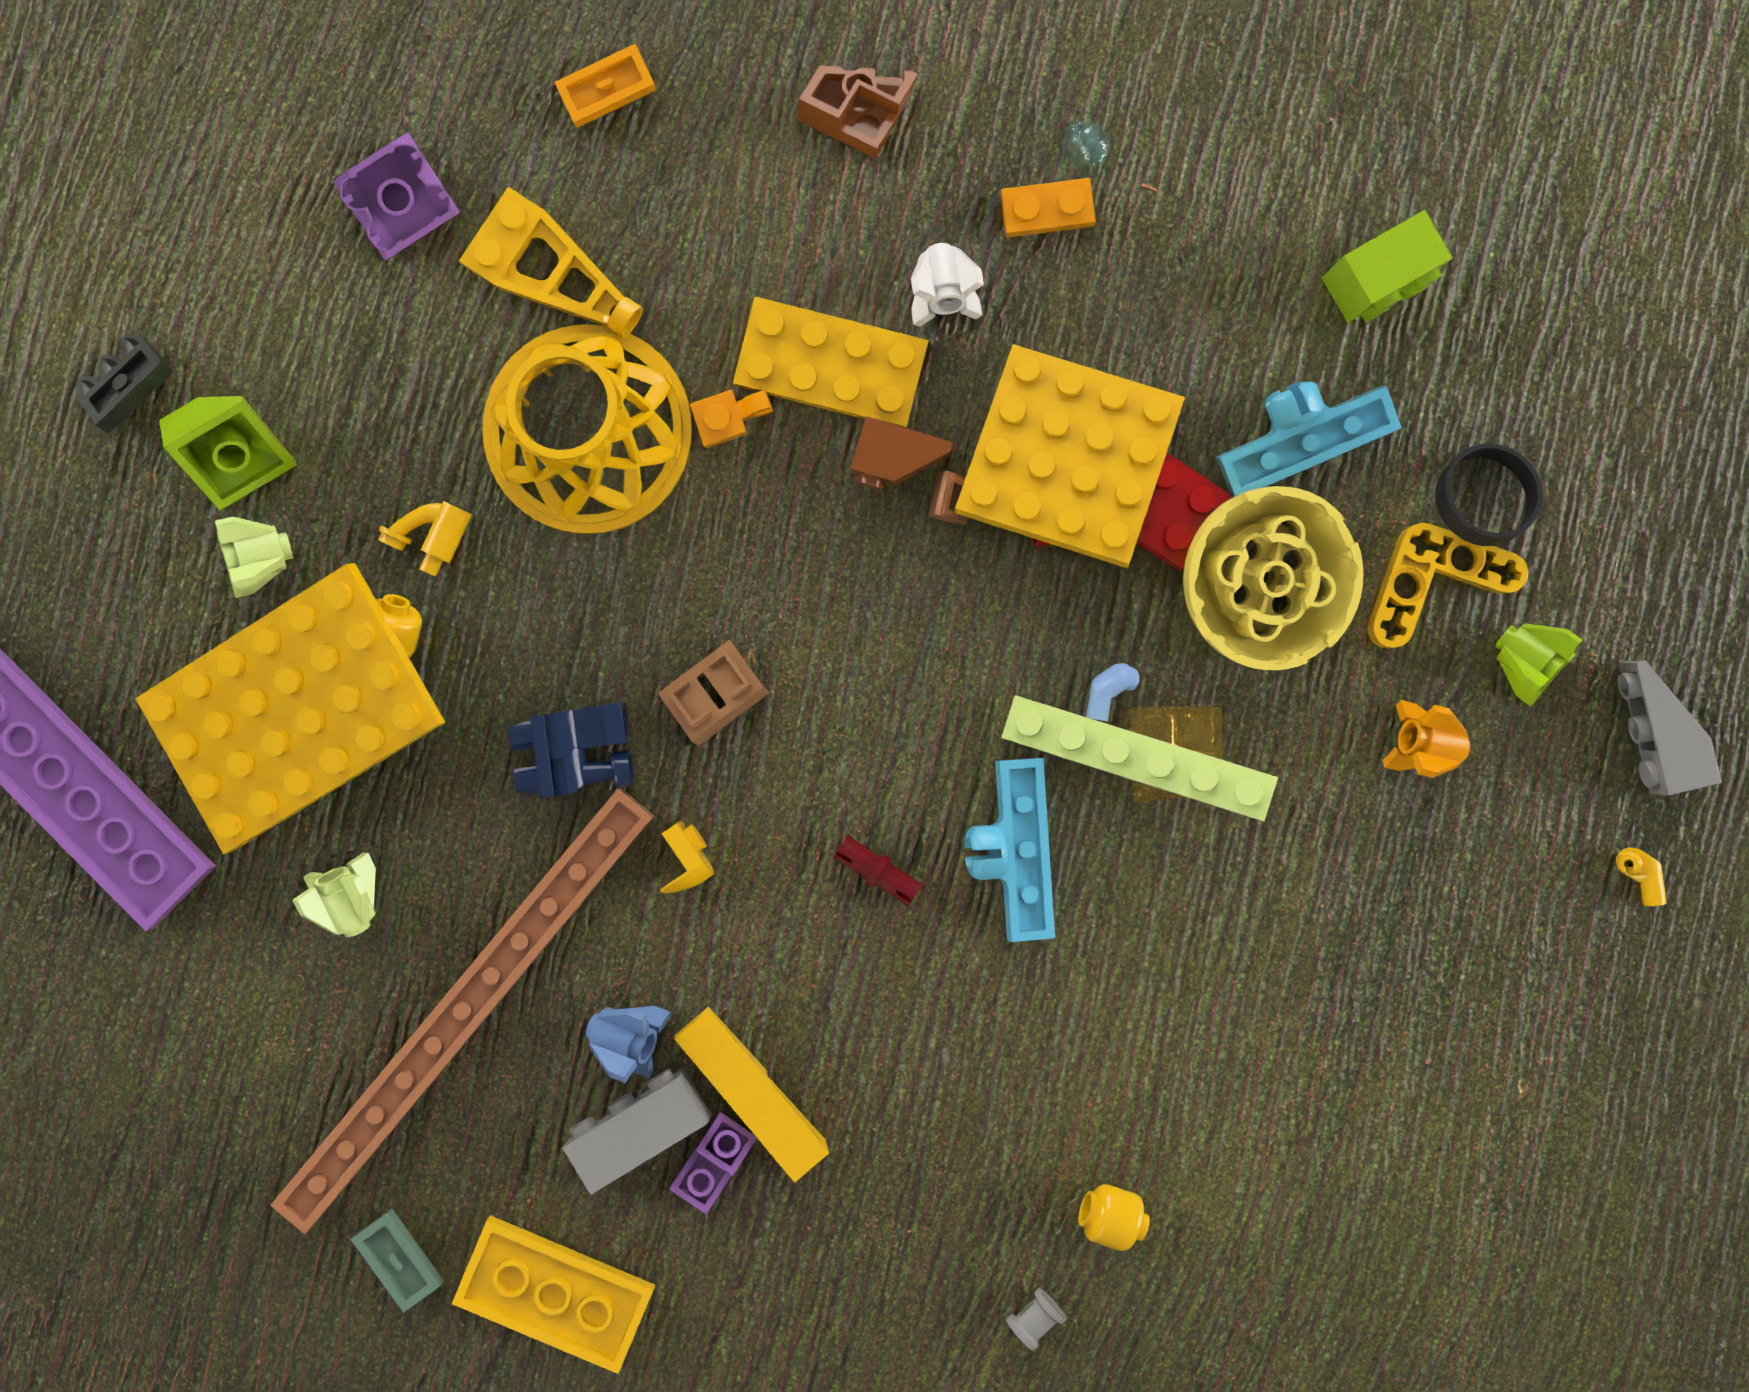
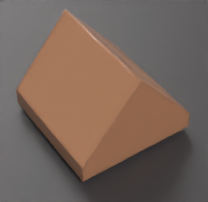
M950 471L937 473L927 517L961 525L967 524L968 517L955 513V507L965 477Z

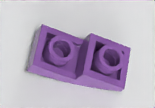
M720 1112L674 1179L669 1190L707 1215L757 1137Z

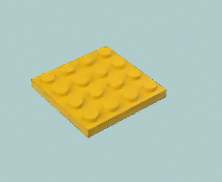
M1013 344L960 492L955 513L1128 569L1185 397Z

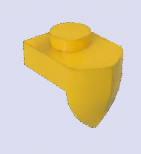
M680 821L661 833L687 870L661 888V893H673L692 888L714 875L709 860L702 852V849L707 847V845L692 824L686 828L683 822Z

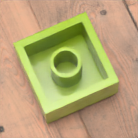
M1423 210L1344 255L1322 277V280L1348 324L1361 316L1365 323L1388 311L1389 307L1404 299L1406 301L1428 288L1429 284L1443 276L1439 269L1453 257L1426 210Z

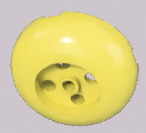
M1270 486L1238 494L1217 507L1206 518L1189 546L1184 565L1183 587L1190 617L1199 633L1210 646L1226 658L1244 666L1261 670H1284L1308 663V659L1316 656L1326 647L1331 648L1341 638L1357 611L1362 594L1364 574L1359 544L1354 542L1347 526L1343 522L1345 518L1336 508L1311 492L1293 487ZM1250 540L1254 541L1257 545V553L1252 559H1249L1247 549L1245 548ZM1290 550L1293 551L1297 560V566L1293 569L1283 562L1285 554ZM1268 572V579L1264 582V575ZM1243 585L1246 590V597L1241 603L1236 604L1234 593ZM1285 596L1287 598V605L1276 613L1272 608L1273 599Z

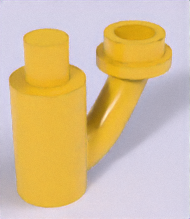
M445 501L442 503L426 504L411 511L389 528L381 525L379 528L381 534L378 540L404 551L406 544L410 545L412 539L406 537L409 532L426 523H433L420 549L426 552V555L419 569L436 576L443 561L450 563L472 514Z

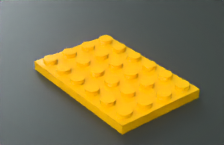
M355 563L345 564L135 698L223 855L238 849L446 723L396 634L388 627L383 611Z

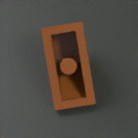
M866 416L851 464V474L858 476V484L871 489L882 491L884 484L895 487L949 458L953 442Z

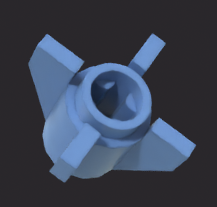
M657 1006L617 1010L606 1007L600 1013L594 1014L588 1023L586 1037L589 1039V1047L609 1077L626 1083L632 1072L650 1079L654 1073L651 1055L656 1046L657 1033H660L671 1018L670 1011Z

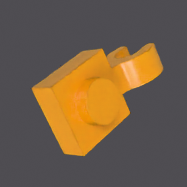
M731 389L690 404L699 434L706 449L747 435L748 432L744 421L773 412L771 402L765 390L753 393L737 401L735 393Z

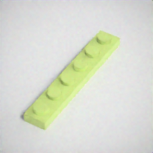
M1016 695L1014 696L1001 737L1007 741L1263 822L1265 821L1278 780L1276 776Z

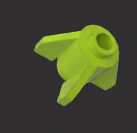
M1525 623L1518 629L1511 625L1495 645V647L1501 650L1496 659L1500 662L1515 695L1532 707L1546 687L1576 656L1574 651L1583 640L1565 628Z

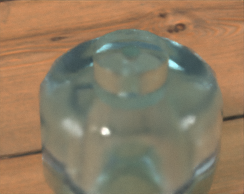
M1080 120L1067 129L1066 132L1069 137L1063 142L1062 149L1078 169H1090L1109 154L1111 140L1099 122L1089 121L1083 124Z

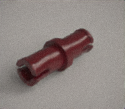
M849 834L838 848V852L833 856L834 860H838L867 879L866 885L871 888L874 885L878 886L904 903L906 907H909L924 884L891 864L890 857L885 854L880 857L854 840Z

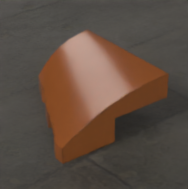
M820 65L799 98L797 120L876 159L910 97L918 74L904 70L903 78L875 76V69L859 68L855 71H847L838 66Z

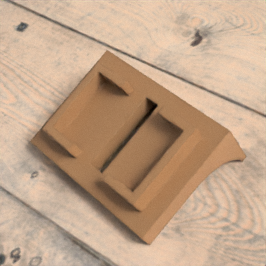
M728 640L658 694L690 740L699 746L768 695L769 692L733 643ZM704 675L726 703L723 708L719 709L700 683L699 679Z

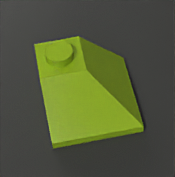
M242 396L197 397L159 420L165 450L220 511L297 466L295 459Z

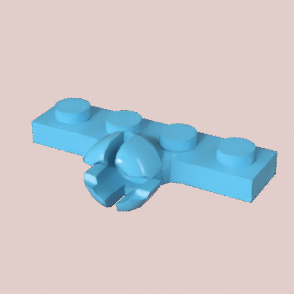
M1312 381L1298 382L1287 386V391L1281 393L1278 390L1266 399L1265 407L1272 423L1269 433L1216 456L1231 498L1248 490L1271 485L1399 430L1402 427L1387 386H1379L1333 407H1328L1324 404L1316 383Z
M1028 758L995 761L998 819L992 825L973 826L967 831L964 848L988 850V855L965 857L966 866L969 874L975 879L1001 880L1004 889L1006 935L1008 941L1055 938L1044 759Z

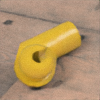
M1628 847L1621 850L1616 857V865L1621 873L1640 883L1643 906L1667 904L1660 862L1639 848Z

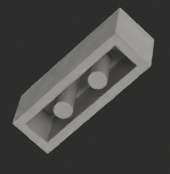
M685 1068L675 1074H672L670 1069L661 1072L646 1083L649 1090L636 1098L629 1092L608 1106L611 1112L598 1121H595L594 1117L590 1116L569 1130L572 1137L568 1139L562 1149L590 1195L708 1124L712 1113Z

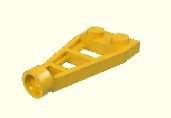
M510 187L506 189L459 260L463 266L502 291L607 326L623 338L632 332L643 312V307L628 297H624L544 209ZM535 238L545 240L559 258V263L546 280H537L522 275L516 269L517 263ZM572 268L579 269L595 284L594 291L584 303L577 302L558 291ZM614 306H616L615 309L613 310L611 316H610V311H611V309H612Z

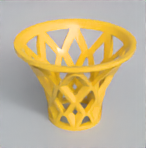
M592 324L571 325L546 332L534 338L520 348L503 366L495 378L486 400L482 428L483 444L487 461L497 483L507 497L524 513L549 527L561 531L580 534L605 533L624 528L641 520L661 505L673 491L683 474L689 458L692 443V416L688 398L677 374L664 357L651 345L630 333L623 338L607 326ZM570 342H577L571 346L563 345ZM604 349L607 357L590 356L587 353ZM623 349L639 358L647 366L625 361ZM560 364H577L586 372L594 371L602 380L608 400L605 420L596 435L581 446L566 450L544 447L536 443L534 438L527 433L523 423L522 406L529 407L530 402L524 398L530 383L542 373H545L548 377L553 376L551 368ZM607 368L617 369L616 374ZM628 377L651 385L644 398L626 385ZM666 395L672 413L673 433L654 411L663 402ZM624 399L630 401L641 412L630 417L623 403ZM646 424L660 445L638 450L632 431ZM499 426L505 431L502 446L500 443ZM623 440L629 459L611 456L612 443ZM516 444H519L526 466L515 465ZM535 456L546 466V468L542 469L541 471L539 470ZM665 462L656 480L641 494L640 467L658 465ZM575 465L591 469L587 483L571 470ZM605 467L624 470L623 493L600 484ZM557 475H560L575 488L564 502L550 482ZM534 481L544 503L534 498L520 484ZM589 496L609 507L615 508L612 511L599 514H577Z

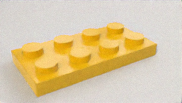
M755 296L733 385L755 392L765 390L766 394L862 419L868 416L907 428L928 340Z
M490 1215L486 1220L452 1304L619 1374L655 1284Z

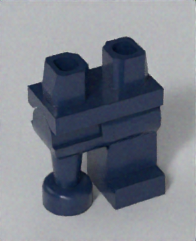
M624 702L530 716L531 721L508 727L511 751L534 748L536 766L514 769L513 775L515 791L517 793H540V798L565 795L580 791L585 785L613 779L617 787L634 785L633 764L629 750L613 752L611 761L586 762L585 748L630 742Z

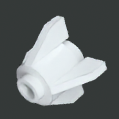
M937 243L928 247L918 258V263L911 276L912 290L915 295L911 307L913 324L921 327L936 317L935 313L947 315L960 311L961 314L974 319L981 317L980 300L975 290L984 285L981 268L959 248L950 244Z

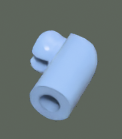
M1125 663L1112 665L1097 675L1091 683L1086 717L1108 722L1111 699L1124 690L1132 691L1137 687L1140 678L1138 671Z

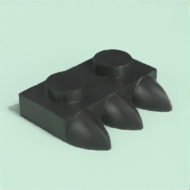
M136 334L123 335L120 347L122 359L114 355H102L100 357L98 366L100 380L91 376H80L78 378L76 394L79 402L95 425L108 434L120 422L126 420L132 411L153 391L157 390L164 380L173 373V370L158 350Z

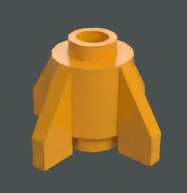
M1400 700L1396 704L1400 721L1404 724L1399 731L1398 747H1394L1382 760L1385 768L1397 771L1416 769L1418 775L1434 778L1458 768L1468 757L1470 741L1467 731L1450 708L1433 705L1427 712L1416 703Z

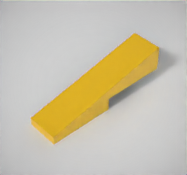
M709 1006L674 1035L675 1041L794 1183L829 1154L826 1139L768 1077L767 1070Z

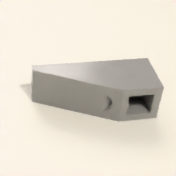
M1645 660L1619 663L1618 688L1620 694L1628 703L1631 718L1628 720V729L1632 740L1638 744L1642 760L1639 763V774L1643 784L1649 788L1650 794L1673 795L1722 783L1711 737Z

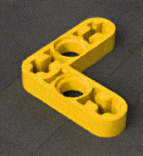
M1429 523L1409 526L1401 532L1397 539L1368 622L1369 638L1377 646L1387 649L1403 646L1410 640L1434 572L1492 593L1506 594L1518 591L1525 585L1529 573L1527 564L1522 557L1515 553L1495 546H1479L1459 538L1452 531ZM1423 533L1425 534L1424 542L1426 544L1438 547L1443 545V539L1447 543L1440 553L1425 550L1417 555L1415 554L1416 546L1410 543V539ZM1458 546L1468 548L1473 555V564L1467 571H1460L1452 564L1451 555ZM1439 556V563H1436L1435 560ZM1508 563V571L1514 574V578L1501 584V575L1489 570L1481 572L1485 564L1492 567H1500ZM1401 573L1411 575L1416 581V592L1409 599L1398 596L1394 589V581ZM1389 601L1395 606L1409 607L1408 613L1405 611L1397 613L1395 626L1401 629L1400 634L1386 639L1387 631L1380 628L1381 622L1390 621L1396 609L1393 607L1387 608V602Z

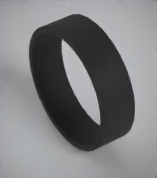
M1486 443L1469 447L1444 468L1437 481L1435 499L1442 520L1459 538L1479 546H1498L1513 540L1530 527L1540 512L1543 492L1536 470L1524 456L1509 447ZM1471 458H1485L1499 462L1515 474L1526 496V512L1518 529L1505 533L1484 531L1469 523L1459 513L1453 502L1450 488L1451 476L1458 463Z

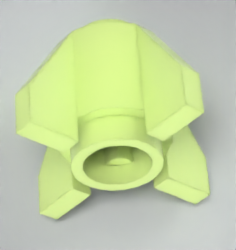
M237 517L215 521L217 537L235 598L257 592L278 573L286 570L285 560L293 559L286 532L277 534L274 525L270 526Z
M366 852L346 864L347 867H338L324 874L310 872L303 878L309 889L293 899L300 916L332 934H344L345 937L356 936L368 929L370 926L369 921L376 913L374 910L376 867L369 853Z

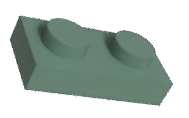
M392 1208L351 1239L403 1313L440 1287L444 1282V1279Z

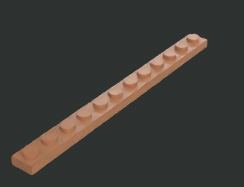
M618 788L273 1201L270 1205L303 1234H306L655 817L622 788Z

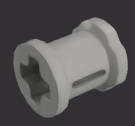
M1041 1288L1034 1292L1035 1298L1019 1314H1011L1006 1318L1008 1325L1016 1336L1032 1351L1039 1346L1038 1340L1056 1323L1063 1324L1067 1320L1057 1303Z

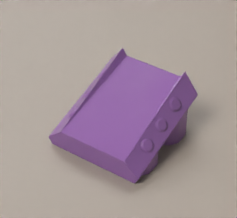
M409 133L381 148L333 181L340 191V197L346 206L352 209L367 232V236L384 260L389 259L460 213Z

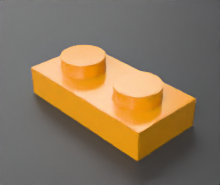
M636 44L554 82L576 128L657 90Z
M1090 178L1001 189L1000 198L1006 238L1094 227L1096 223Z

